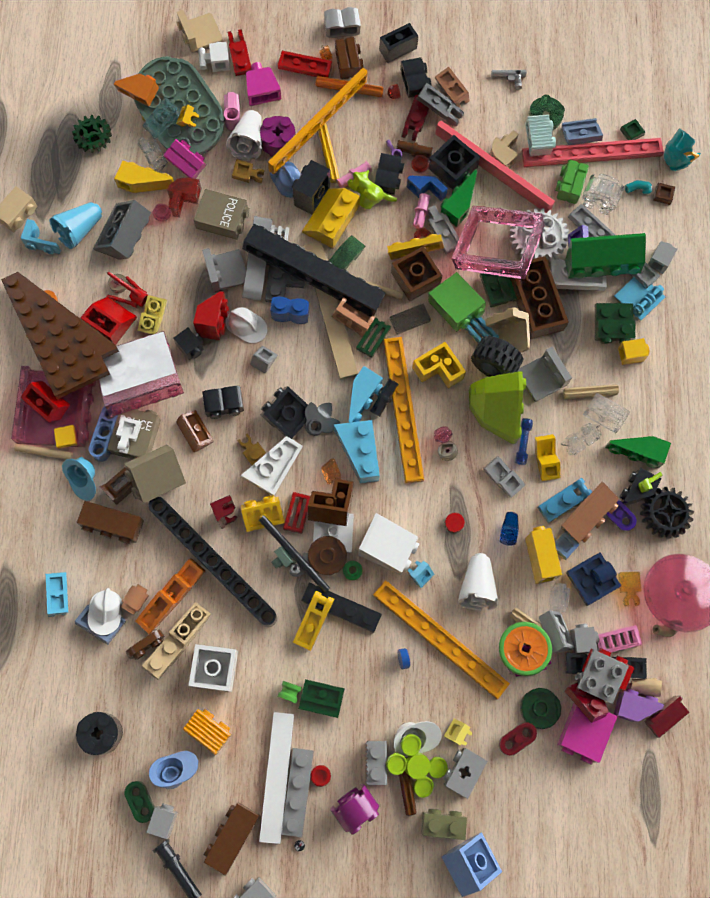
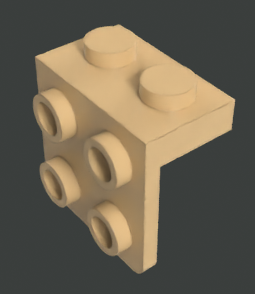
M184 10L177 12L178 20H176L178 29L179 31L182 30L183 41L185 45L188 44L191 53L198 51L199 48L209 47L210 43L223 41L211 13L187 20Z
M508 308L503 313H495L492 317L485 319L487 327L499 330L500 339L512 344L520 353L529 350L528 313L519 311L517 308Z

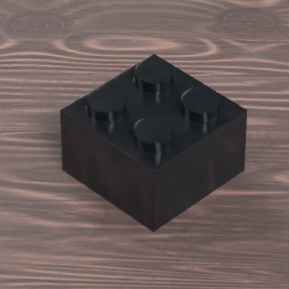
M453 135L430 157L428 169L454 190L456 186H460L463 183L467 174H472L478 168L480 156Z
M310 160L308 165H304L299 179H295L292 185L294 206L311 215L314 213L322 198L330 189L329 168L313 160Z

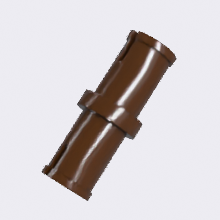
M398 140L396 148L401 150V152L411 154L413 157L417 155L429 159L433 151V147L418 145V142L409 143Z

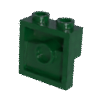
M633 303L595 304V341H601L602 344L619 341V344H621L622 341L634 340L636 338Z

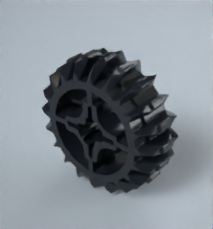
M664 487L662 490L657 488L652 497L644 499L645 503L641 504V508L644 510L640 512V515L645 516L642 522L648 523L646 529L652 528L653 535L658 532L659 538L664 537V535L666 539H670L672 536L677 538L679 534L683 535L686 533L685 529L691 527L689 523L694 519L689 515L694 514V511L689 510V507L693 503L687 504L686 500H688V497L682 498V491L676 494L675 488H671L670 491L668 487ZM662 499L660 508L653 510L656 500ZM680 516V521L676 527H672L674 518ZM656 518L660 519L662 524H660Z

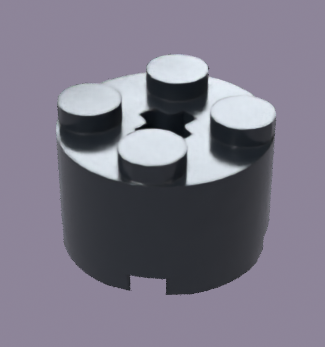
M105 712L88 714L78 723L76 730V740L79 747L85 753L91 755H104L114 751L123 736V728L120 721L112 714ZM99 730H103V734L97 737L96 733Z

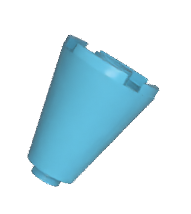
M90 202L52 216L49 219L50 226L54 233L58 232L61 236L58 239L66 247L72 249L81 242L101 219L102 210L98 204Z

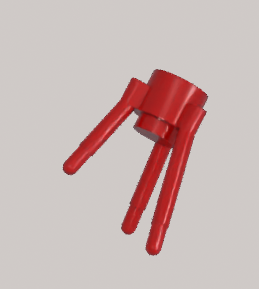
M107 272V275L131 291L129 295L131 301L109 294L106 297L131 305L134 308L145 305L148 296L146 291L141 289L128 276L125 278L134 289L111 272Z

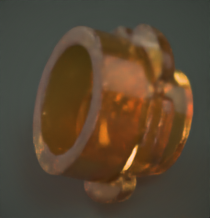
M322 45L321 50H319L321 58L326 60L332 59L329 46Z

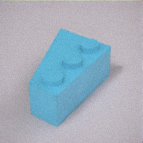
M372 420L334 424V432L349 459L359 483L379 481L380 474Z

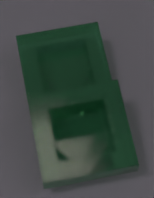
M351 235L338 248L329 261L334 266L346 270L353 260L356 261L366 246Z

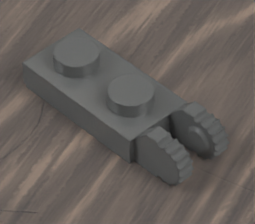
M428 83L424 85L417 97L418 101L444 120L446 119V122L454 127L459 124L457 118L464 116V112L453 101Z

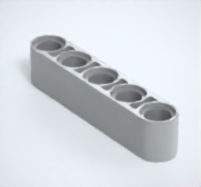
M254 216L253 224L264 226L271 232L272 219ZM250 253L248 254L242 298L261 301L266 261Z

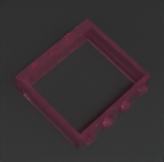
M472 206L452 256L455 269L525 279L545 226L542 213ZM479 222L533 228L521 261L467 254Z

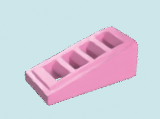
M636 625L598 634V649L602 648L609 652L642 645ZM629 631H630V634H631V638H632L633 643H631V641H630V638H629V635H628V632H629ZM620 633L623 634V638L626 645L622 644ZM612 635L615 637L617 647H614ZM604 637L607 638L610 649H606L603 640Z

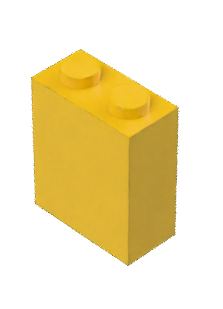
M545 526L535 527L525 538L535 584L555 581L562 575L552 529H545Z

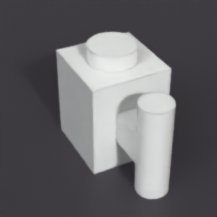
M226 42L210 43V53H205L204 48L198 49L201 70L207 69V63L212 64L213 72L230 70Z

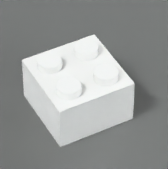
M195 644L189 686L232 692L238 651L236 649Z

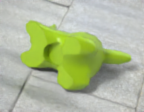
M369 170L354 172V180L350 179L347 181L348 186L352 190L360 193V206L364 209H371L382 199L389 202L397 201L396 197L383 192L378 185L369 180Z

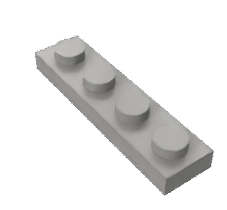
M293 748L281 835L302 837L313 750Z

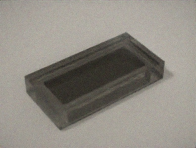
M423 303L390 316V321L396 334H400L430 322L431 318Z

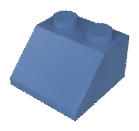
M482 832L455 846L442 856L462 897L481 891L502 872Z

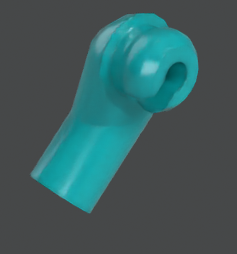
M636 180L626 184L624 189L626 193L642 189L643 194H649L652 192V184L648 181Z

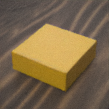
M73 425L54 429L56 447L58 449L77 445L75 427Z

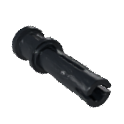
M166 839L152 851L158 854L164 863V869L170 870L188 898H199L202 893L180 863V855L174 852L169 844L170 840Z

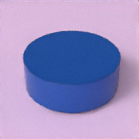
M406 648L398 649L397 654L400 668L402 670L408 669L410 667L409 653Z

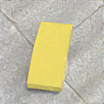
M147 296L144 313H141L137 331L153 335L157 334L165 311L166 299Z

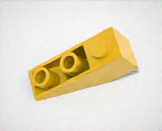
M123 160L114 178L118 188L132 193L175 188L171 175L159 173L152 168H144L134 162Z

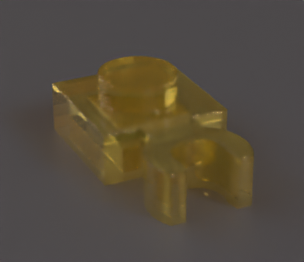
M619 572L620 593H626L623 599L624 606H629L630 598L634 600L635 606H639L640 598L636 595V592L642 591L640 572Z

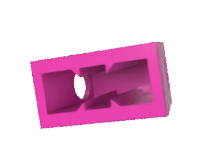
M260 62L253 63L251 65L252 70L246 72L249 106L281 100V88L271 68H262Z

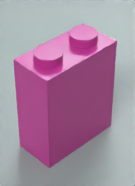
M573 703L557 745L562 747V752L571 756L574 753L581 756L580 760L590 765L593 762L600 763L618 716L608 712L606 717L591 723Z

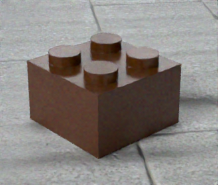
M424 246L396 260L391 265V274L409 302L441 284L443 275Z

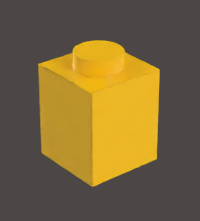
M644 338L622 341L618 347L622 365L644 362L650 353L649 346L645 343Z

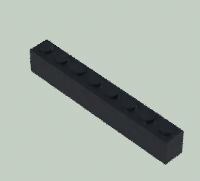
M253 224L244 239L243 250L342 301L343 297L346 298L345 303L370 317L375 315L386 294L381 288L366 283L364 279L355 277L347 270L334 266L330 261L317 257L313 252H308L298 244L285 240L281 235L273 234L264 226Z

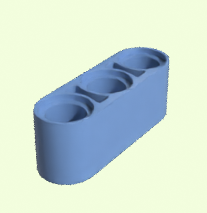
M106 405L102 408L89 445V453L99 462L106 461L111 454L108 451V445L119 414V410L114 405ZM110 413H116L113 418H107ZM110 430L107 436L102 437L103 431ZM98 448H104L101 454L96 455Z

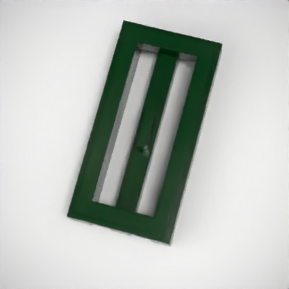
M375 317L356 349L373 358L383 339H385L390 331L391 326L386 325L383 321L380 322ZM378 325L365 348H362L375 326ZM381 329H385L371 352H369L368 349Z

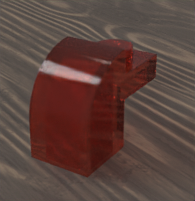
M182 177L169 185L167 189L170 198L169 209H171L174 217L180 218L184 202L198 204L202 189L199 179Z

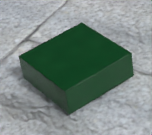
M636 119L620 128L627 140H636L645 134V130Z

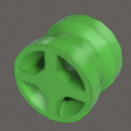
M283 681V688L277 697L296 703L298 700L296 696L302 687Z

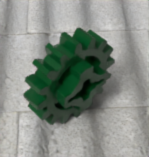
M93 115L89 119L84 116L83 121L78 119L79 125H74L75 130L72 131L74 142L78 148H83L84 152L90 149L91 153H94V149L100 152V147L107 148L105 143L111 142L109 137H112V133L106 119L101 120L99 115L96 119Z

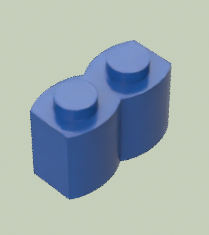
M286 297L272 298L270 308L272 320L277 322L291 321L295 324L308 323L310 310L307 300L300 298L290 300Z

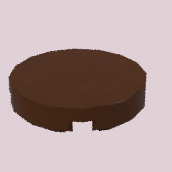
M323 536L316 539L308 550L310 566L321 575L338 573L346 563L347 551L344 544L332 536Z

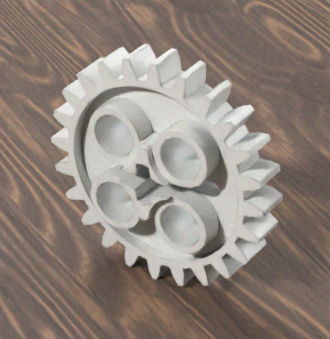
M535 208L534 213L527 210V215L521 213L520 218L516 217L515 223H512L510 229V242H512L511 247L516 248V254L521 252L520 258L527 256V260H531V258L535 259L546 256L547 260L551 262L552 256L557 259L559 253L563 254L564 248L567 247L569 229H566L567 223L562 224L563 218L557 219L558 213L552 216L551 210L545 213L544 208H542L541 212H538ZM536 223H539V234L537 233L538 227ZM539 236H540V238H542V239H541L542 249H540V247H539Z

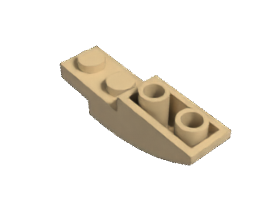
M195 602L171 629L166 639L142 665V668L159 680L165 671L185 651L211 614Z

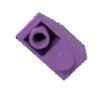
M626 689V692H619L614 715L631 722H639L663 709L664 704L659 703L658 698L648 695L644 698L638 696L639 692Z

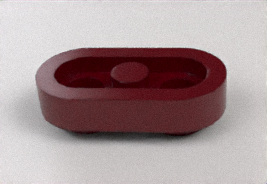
M521 723L506 733L499 740L500 751L509 756L517 754L535 741L537 737L535 726L531 723ZM524 729H527L529 732L527 737L522 735ZM507 741L512 742V747L510 749L506 748L505 746Z

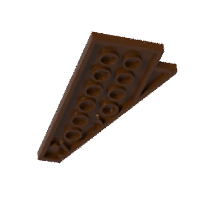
M16 272L1 279L56 399L62 398L110 375L103 359L119 352L115 344L21 273Z

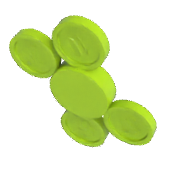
M408 734L401 741V750L409 756L405 758L400 753H394L388 757L386 767L393 775H400L406 771L410 777L416 779L413 784L415 794L425 798L434 789L433 781L426 775L429 773L434 778H441L446 774L448 765L441 757H434L429 761L425 755L419 753L421 749L420 738L414 734Z

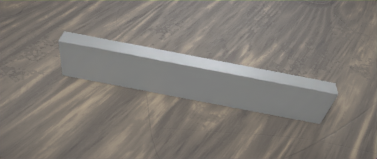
M582 204L568 216L576 226H588L589 237L615 235ZM646 262L641 273L631 275L646 289L660 277Z

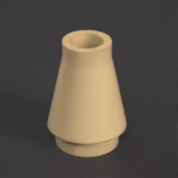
M657 678L632 679L631 690L652 697H660L662 681L657 680Z

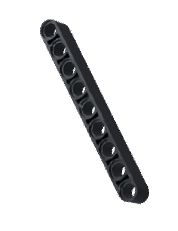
M156 497L149 501L148 507L153 515L263 626L272 627L277 622L275 611L162 497ZM163 503V508L160 511L154 510L156 504ZM170 517H177L174 524L169 525L167 523ZM184 530L190 531V535L187 538H181V533ZM197 544H204L202 551H194V547ZM211 557H216L218 560L214 566L208 565V560ZM224 571L231 572V577L228 580L221 579ZM237 585H244L245 591L242 594L235 593ZM253 598L259 600V605L256 608L249 607V601ZM267 612L273 614V619L270 622H264L262 619L263 615Z

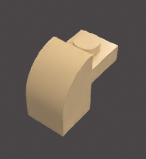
M514 130L509 135L505 134L501 140L496 137L490 151L492 157L509 169L515 164L518 155L511 149L516 144L519 135Z

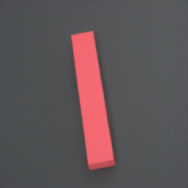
M443 121L437 124L435 135L445 142L455 135L480 156V167L542 210L544 208L545 213L552 210L555 201Z
M661 138L559 145L553 148L550 155L532 157L529 154V148H522L521 151L524 167L567 164L568 160L584 163L661 157L664 154Z

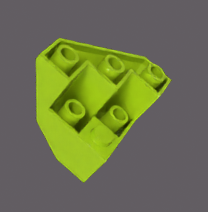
M519 371L485 377L472 383L468 390L469 409L480 426L511 444H516L522 435L520 421L521 414L524 413V404L522 403L523 390H526V378H523V372Z

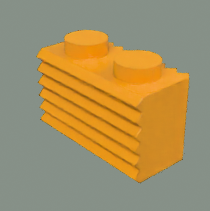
M197 709L182 730L214 755H217L232 734L229 732L231 728L222 721L219 724L212 719L214 715L207 709L203 711Z

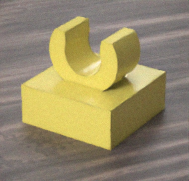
M453 719L444 737L460 746L461 744L467 745L464 738L467 734L472 735V732L469 730L471 727L457 719Z

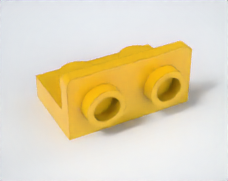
M270 495L264 497L261 501L248 500L244 502V505H241L246 532L265 528L258 521L263 515L273 525L285 523L279 497Z

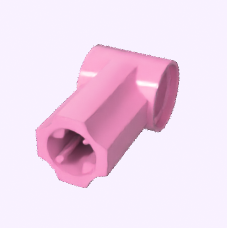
M228 92L224 95V120L226 128L230 131H233L240 121L239 94L234 92Z

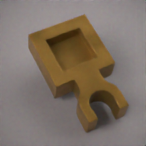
M236 159L232 178L249 183L251 178L255 182L262 184L263 178H259L257 174L264 175L265 170L252 169V163Z
M247 433V443H242L240 439L237 441L242 448L246 449L243 455L252 466L266 452L259 442L253 445L251 437Z

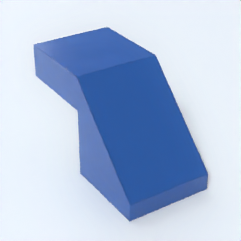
M409 176L407 178L406 187L418 198L420 194L428 190L440 201L446 198L448 188L436 176Z

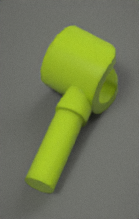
M659 472L653 477L640 482L639 488L641 492L653 489L651 483L662 477L663 474Z

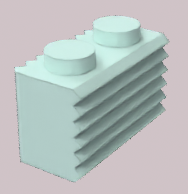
M549 115L528 116L525 127L530 156L550 155L556 146V139L552 137L551 132L553 131V121L550 120Z

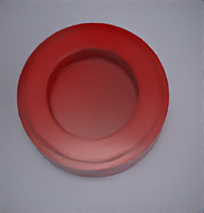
M451 513L445 519V527L452 533L460 532L465 525V520L459 513Z
M324 765L314 767L310 775L312 783L318 787L326 786L331 780L329 768Z

